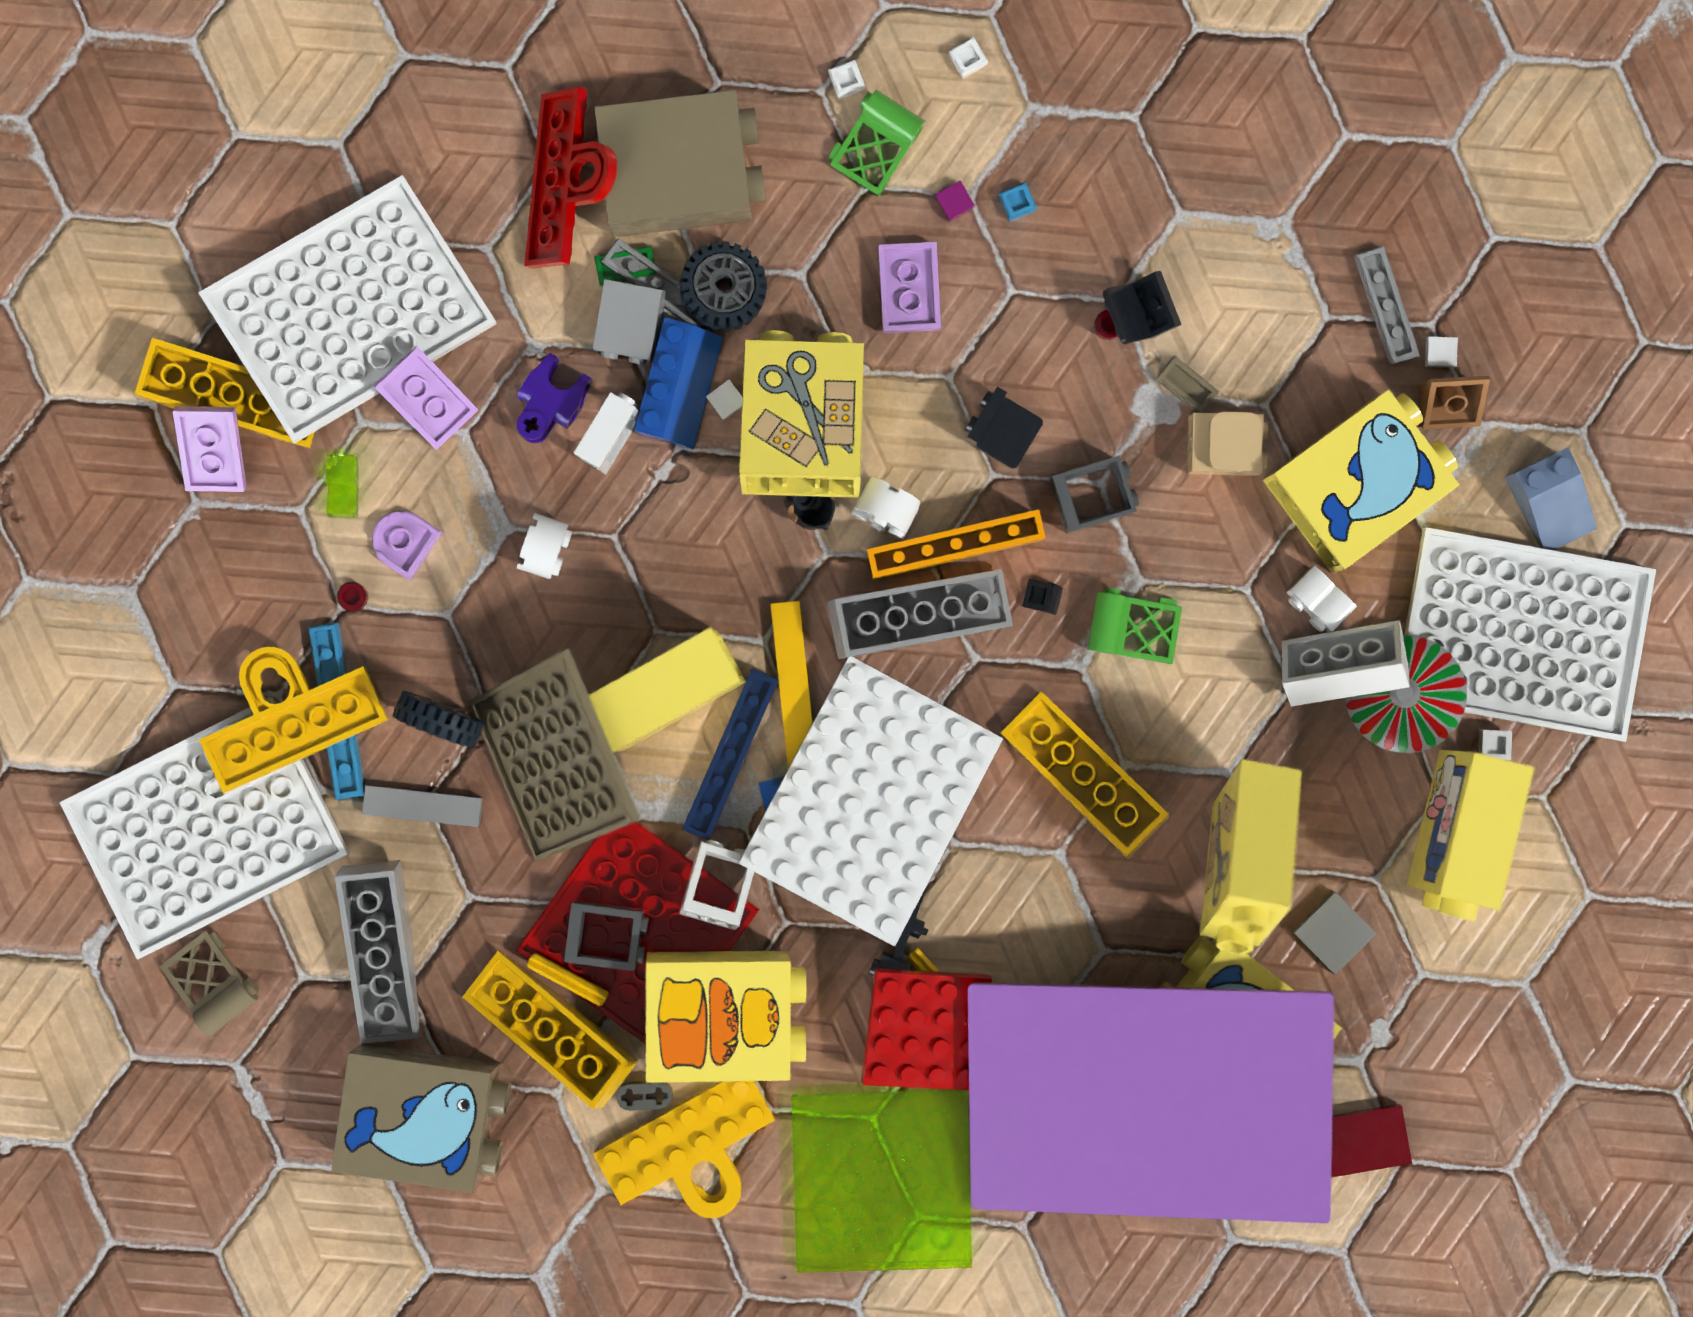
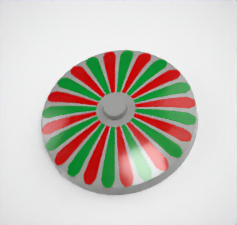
M1403 635L1410 687L1346 697L1345 700L1352 722L1366 739L1389 751L1414 753L1435 747L1454 732L1465 712L1467 687L1459 664L1445 648L1423 637Z

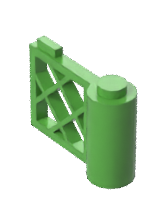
M875 90L873 94L868 92L860 104V108L863 109L862 114L844 143L837 142L829 158L833 160L830 164L833 168L880 197L907 151L918 138L926 121L883 93ZM863 124L874 130L875 142L859 145L857 134ZM878 134L882 135L886 139L879 141ZM853 140H855L856 146L850 147ZM893 142L901 148L896 158L883 161L880 145ZM877 146L880 162L864 166L860 150ZM857 151L860 167L847 169L839 164L845 153ZM891 164L890 168L886 172L885 165ZM881 166L884 177L878 187H875L867 182L865 170ZM861 171L863 178L856 175L854 172Z
M1104 587L1103 592H1097L1087 650L1173 664L1182 607L1176 606L1177 600L1159 597L1158 602L1130 598L1120 595V589ZM1131 604L1141 606L1147 615L1136 625L1129 616ZM1149 608H1155L1156 610L1151 613ZM1163 610L1173 612L1172 622L1165 629H1162L1154 617ZM1150 620L1159 633L1146 641L1138 628ZM1134 632L1143 645L1135 651L1123 650L1125 637ZM1160 637L1167 644L1166 657L1156 656L1149 646ZM1146 649L1149 654L1140 653V652H1141L1142 650Z

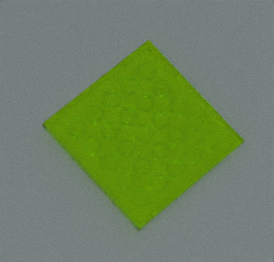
M967 1090L791 1095L796 1273L972 1268Z

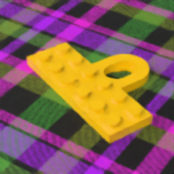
M263 647L253 651L245 658L239 672L240 685L253 712V716L201 738L199 742L224 794L389 719L364 666L310 690L298 662L289 652L276 647ZM266 668H274L278 675L284 677L289 683V696L282 703H270L261 691L263 684L261 673Z
M721 1081L594 1151L593 1155L620 1205L673 1178L685 1202L693 1212L706 1218H718L728 1214L735 1208L742 1191L741 1177L725 1148L775 1121V1117L755 1081ZM707 1161L718 1168L721 1184L719 1193L710 1195L703 1187L698 1186L693 1181L691 1172L697 1163Z

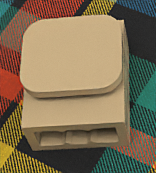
M1251 412L1192 413L1188 419L1187 474L1258 476L1261 474L1263 469L1267 467V452L1263 451V440H1266L1268 436V423L1264 422V414H1254Z

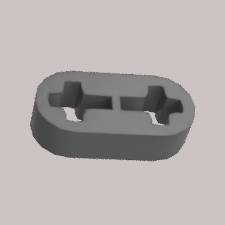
M646 1081L627 1082L620 1087L616 1099L619 1106L624 1110H658L670 1104L673 1098V1090L667 1082L646 1083ZM659 1087L668 1096H665L662 1102H658L657 1097H647V1094L655 1093ZM628 1089H632L633 1094H643V1097H637L633 1103H628V1099L623 1098L622 1095L626 1094Z

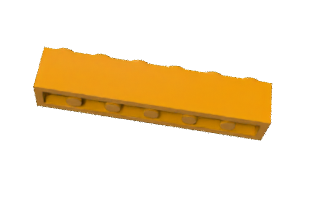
M1038 509L867 549L866 553L872 578L876 580L1043 541L1046 537Z

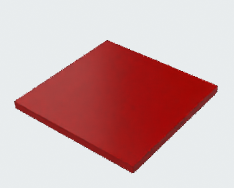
M636 821L595 838L515 951L527 960L530 959L532 954L538 953L608 991V997L602 1006H598L581 996L579 997L646 1045L647 952L731 951L760 909L746 900L740 925L736 930L679 914L694 861ZM702 868L693 900L734 912L738 893ZM578 900L645 909L644 917H649L647 934H642L640 946H645L643 964H638L635 971L564 962L572 902ZM586 912L580 954L628 960L634 918Z

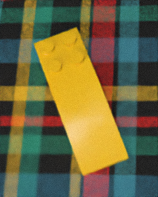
M155 338L151 339L134 393L138 398L173 409L176 406L235 407L239 429L294 444L246 367ZM315 432L296 442L295 445L310 448Z
M1042 691L1001 732L1127 859L1169 818V813Z
M501 951L496 952L462 996L463 999L592 1109L605 1106L639 1061L568 1001Z

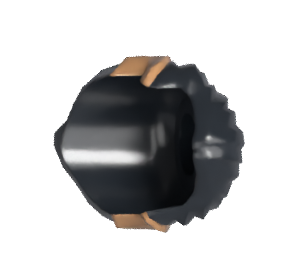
M787 496L784 502L789 518L800 527L808 530H827L835 512L834 497Z

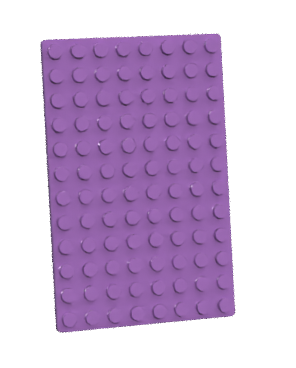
M971 983L968 987L971 1206L974 1209L1328 1223L1331 1214L1333 994L1329 991Z

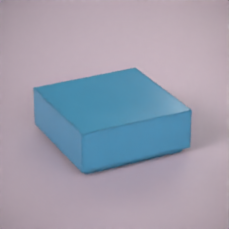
M1026 182L999 193V198L1010 222L1037 210Z

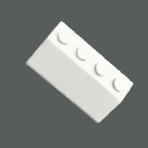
M1400 621L1283 640L1282 684L1290 706L1410 687L1408 662Z

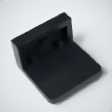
M1155 271L1134 283L1110 287L1103 291L1105 306L1110 312L1115 325L1116 335L1124 345L1156 338L1182 325L1161 271Z
M997 386L994 393L987 391L979 406L984 409L979 418L972 416L964 431L969 434L965 441L1007 467L1014 469L1019 465L1043 425V420L1005 397L1007 392Z

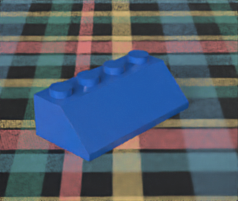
M664 317L634 430L637 435L694 450L707 402L706 396L710 391L723 337L695 325Z

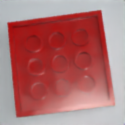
M875 968L861 1075L862 1084L868 1086L969 1090L968 987L971 983H992L991 976L985 974Z

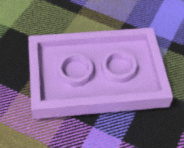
M937 242L878 245L883 334L941 331Z
M417 345L373 385L436 450L478 411L473 403Z
M176 406L173 410L185 491L244 492L247 485L236 408Z

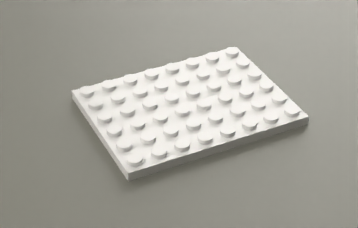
M403 175L198 292L294 444L378 395L379 392L373 385L415 345L433 362L496 325L494 317Z
M1426 527L1422 531L1404 635L1418 636L1431 640L1445 648L1454 657L1466 681L1467 702L1464 713L1626 742L1656 569Z
M848 657L738 863L895 946L1003 738L858 659Z
M273 697L266 699L270 703L275 704ZM250 707L59 802L137 960L350 854L303 759L228 793H222L199 739L253 716Z

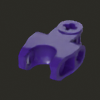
M549 353L529 373L517 394V398L527 404L517 420V429L522 437L530 443L544 441L556 423L568 429L583 408L585 397L592 383L591 377L583 373L571 388L566 390L555 388L552 385V376L558 366L559 359L552 353ZM529 423H536L539 429L537 431H530L527 425Z

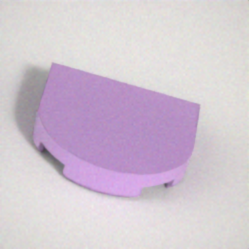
M397 511L383 516L377 522L372 533L373 547L376 556L381 562L408 580H412L443 532L416 514L407 511Z

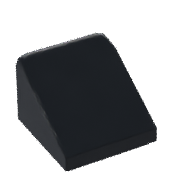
M1029 579L1022 607L1056 615L1063 588L1053 583Z

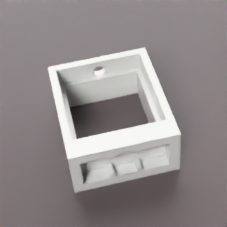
M610 392L574 451V454L606 475L636 426L639 411L635 401L621 392L618 396Z
M707 840L706 843L701 842L697 848L679 914L736 930L740 925L754 871L747 867L745 869L734 912L694 901L693 897L705 855L739 864L738 862L745 851L743 849H735L734 851L724 849L722 843L713 840Z

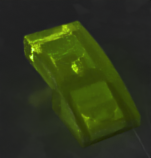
M327 455L325 483L328 486L326 515L330 518H358L357 455Z

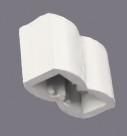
M1316 566L1310 567L1286 592L1290 596L1288 599L1289 603L1299 612L1305 610L1311 617L1309 622L1320 632L1324 630L1328 633L1332 632L1357 607Z

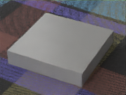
M1334 891L1292 931L1334 975L1376 935L1369 925Z

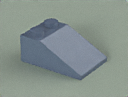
M1569 448L1554 452L1505 477L1540 548L1555 550L1597 529L1582 474Z

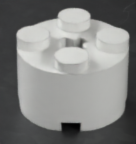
M870 477L851 515L865 522L869 519L871 522L870 527L884 534L888 529L889 534L903 540L919 510L921 502L906 491L891 487V484L886 481Z
M534 513L532 519L538 520L536 526H529L520 553V557L524 558L525 561L524 564L518 563L517 569L551 579L552 575H559L564 560L559 558L562 547L568 548L573 531L567 530L569 525L567 523Z

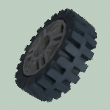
M723 241L722 245H718L717 242L711 243L709 247L704 245L700 247L698 252L695 251L684 265L680 279L681 301L684 303L686 312L691 314V318L695 322L698 320L704 328L709 326L712 327V331L717 332L718 329H723V332H730L732 328L735 330L741 329L742 325H748L758 315L763 306L767 290L765 270L763 266L759 265V259L756 256L752 257L751 251L747 248L742 250L739 244L735 243L734 246H731L729 242ZM724 282L727 283L731 289L728 291H720L716 287V284Z
M402 691L392 715L393 718L408 726L415 727L417 730L470 748L475 747L484 725L483 721L463 711L407 691Z

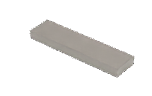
M617 238L601 262L624 277L632 285L667 291L664 307L686 323L699 327L700 322L698 320L695 322L691 318V314L686 312L684 303L681 301L680 281ZM627 251L631 254L630 256L611 259L615 253ZM649 267L656 272V275L639 278L629 274L631 272L648 270Z
M1384 246L1356 254L1354 259L1389 365L1398 364L1420 356Z
M365 785L362 814L480 827L483 798Z

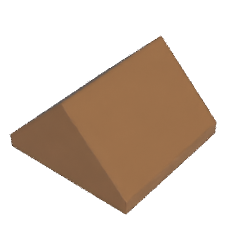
M1490 377L1429 379L1420 384L1419 400L1420 412L1423 416V422H1421L1422 429L1481 426Z

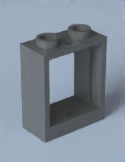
M1120 455L1053 475L1050 478L1066 534L1137 512L1135 506L1139 505L1135 489L1130 490L1127 478H1130V471L1126 461L1121 462ZM1111 468L1123 509L1079 522L1066 481Z
M575 900L571 904L564 962L635 971L638 964H643L645 946H640L642 934H647L649 917H644L645 909ZM586 912L634 918L628 960L580 954Z

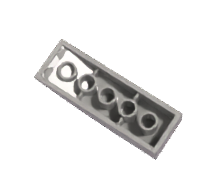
M1002 569L843 597L827 602L838 659L1013 626Z
M395 860L342 866L334 877L360 1043L419 1038L420 1029L414 955L401 861Z

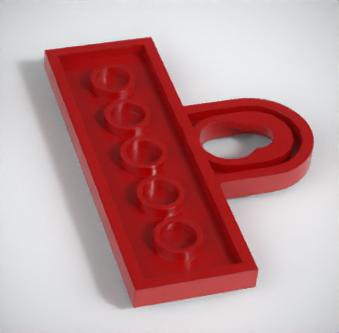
M581 87L541 94L524 261L525 267L536 269L570 265L576 206L602 201L611 191L616 179L617 159L614 151L609 146L599 142L582 143L585 111L587 108V90ZM586 162L593 163V176L580 186L579 173L582 166Z

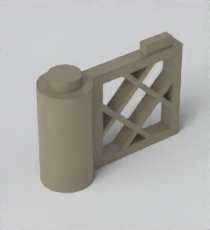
M205 930L163 963L160 968L193 1013V1020L197 1027L204 1034L211 1037L258 1000L257 993L259 988L252 979H244L223 951L222 948L226 944L216 931L210 933L209 930ZM206 940L211 947L210 959H196L198 946ZM180 960L189 961L186 978L177 977L171 968ZM195 962L209 964L206 981L193 979ZM215 965L224 966L230 974V977L222 983L212 982ZM192 983L205 985L204 997L197 1003L190 995Z

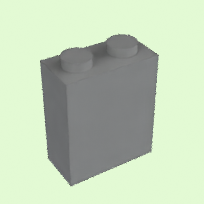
M604 279L593 350L601 351L600 357L617 360L618 354L629 356L628 362L646 365V360H653L658 343L667 291Z

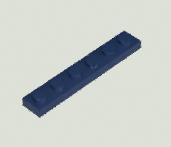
M751 669L682 830L702 839L710 840L779 680Z

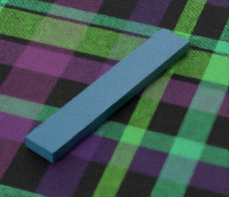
M339 623L308 627L317 687L347 674ZM357 735L327 748L335 800L363 796L365 793Z

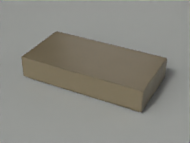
M1175 355L1155 378V380L1196 413H1203L1219 393L1216 388Z

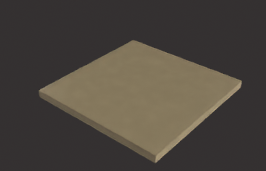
M569 649L560 651L469 701L475 718L484 722L481 733L536 862L641 819Z

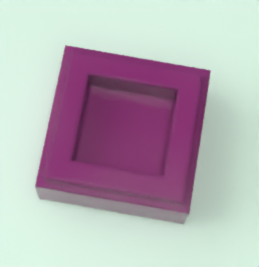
M961 180L935 195L949 222L975 207Z

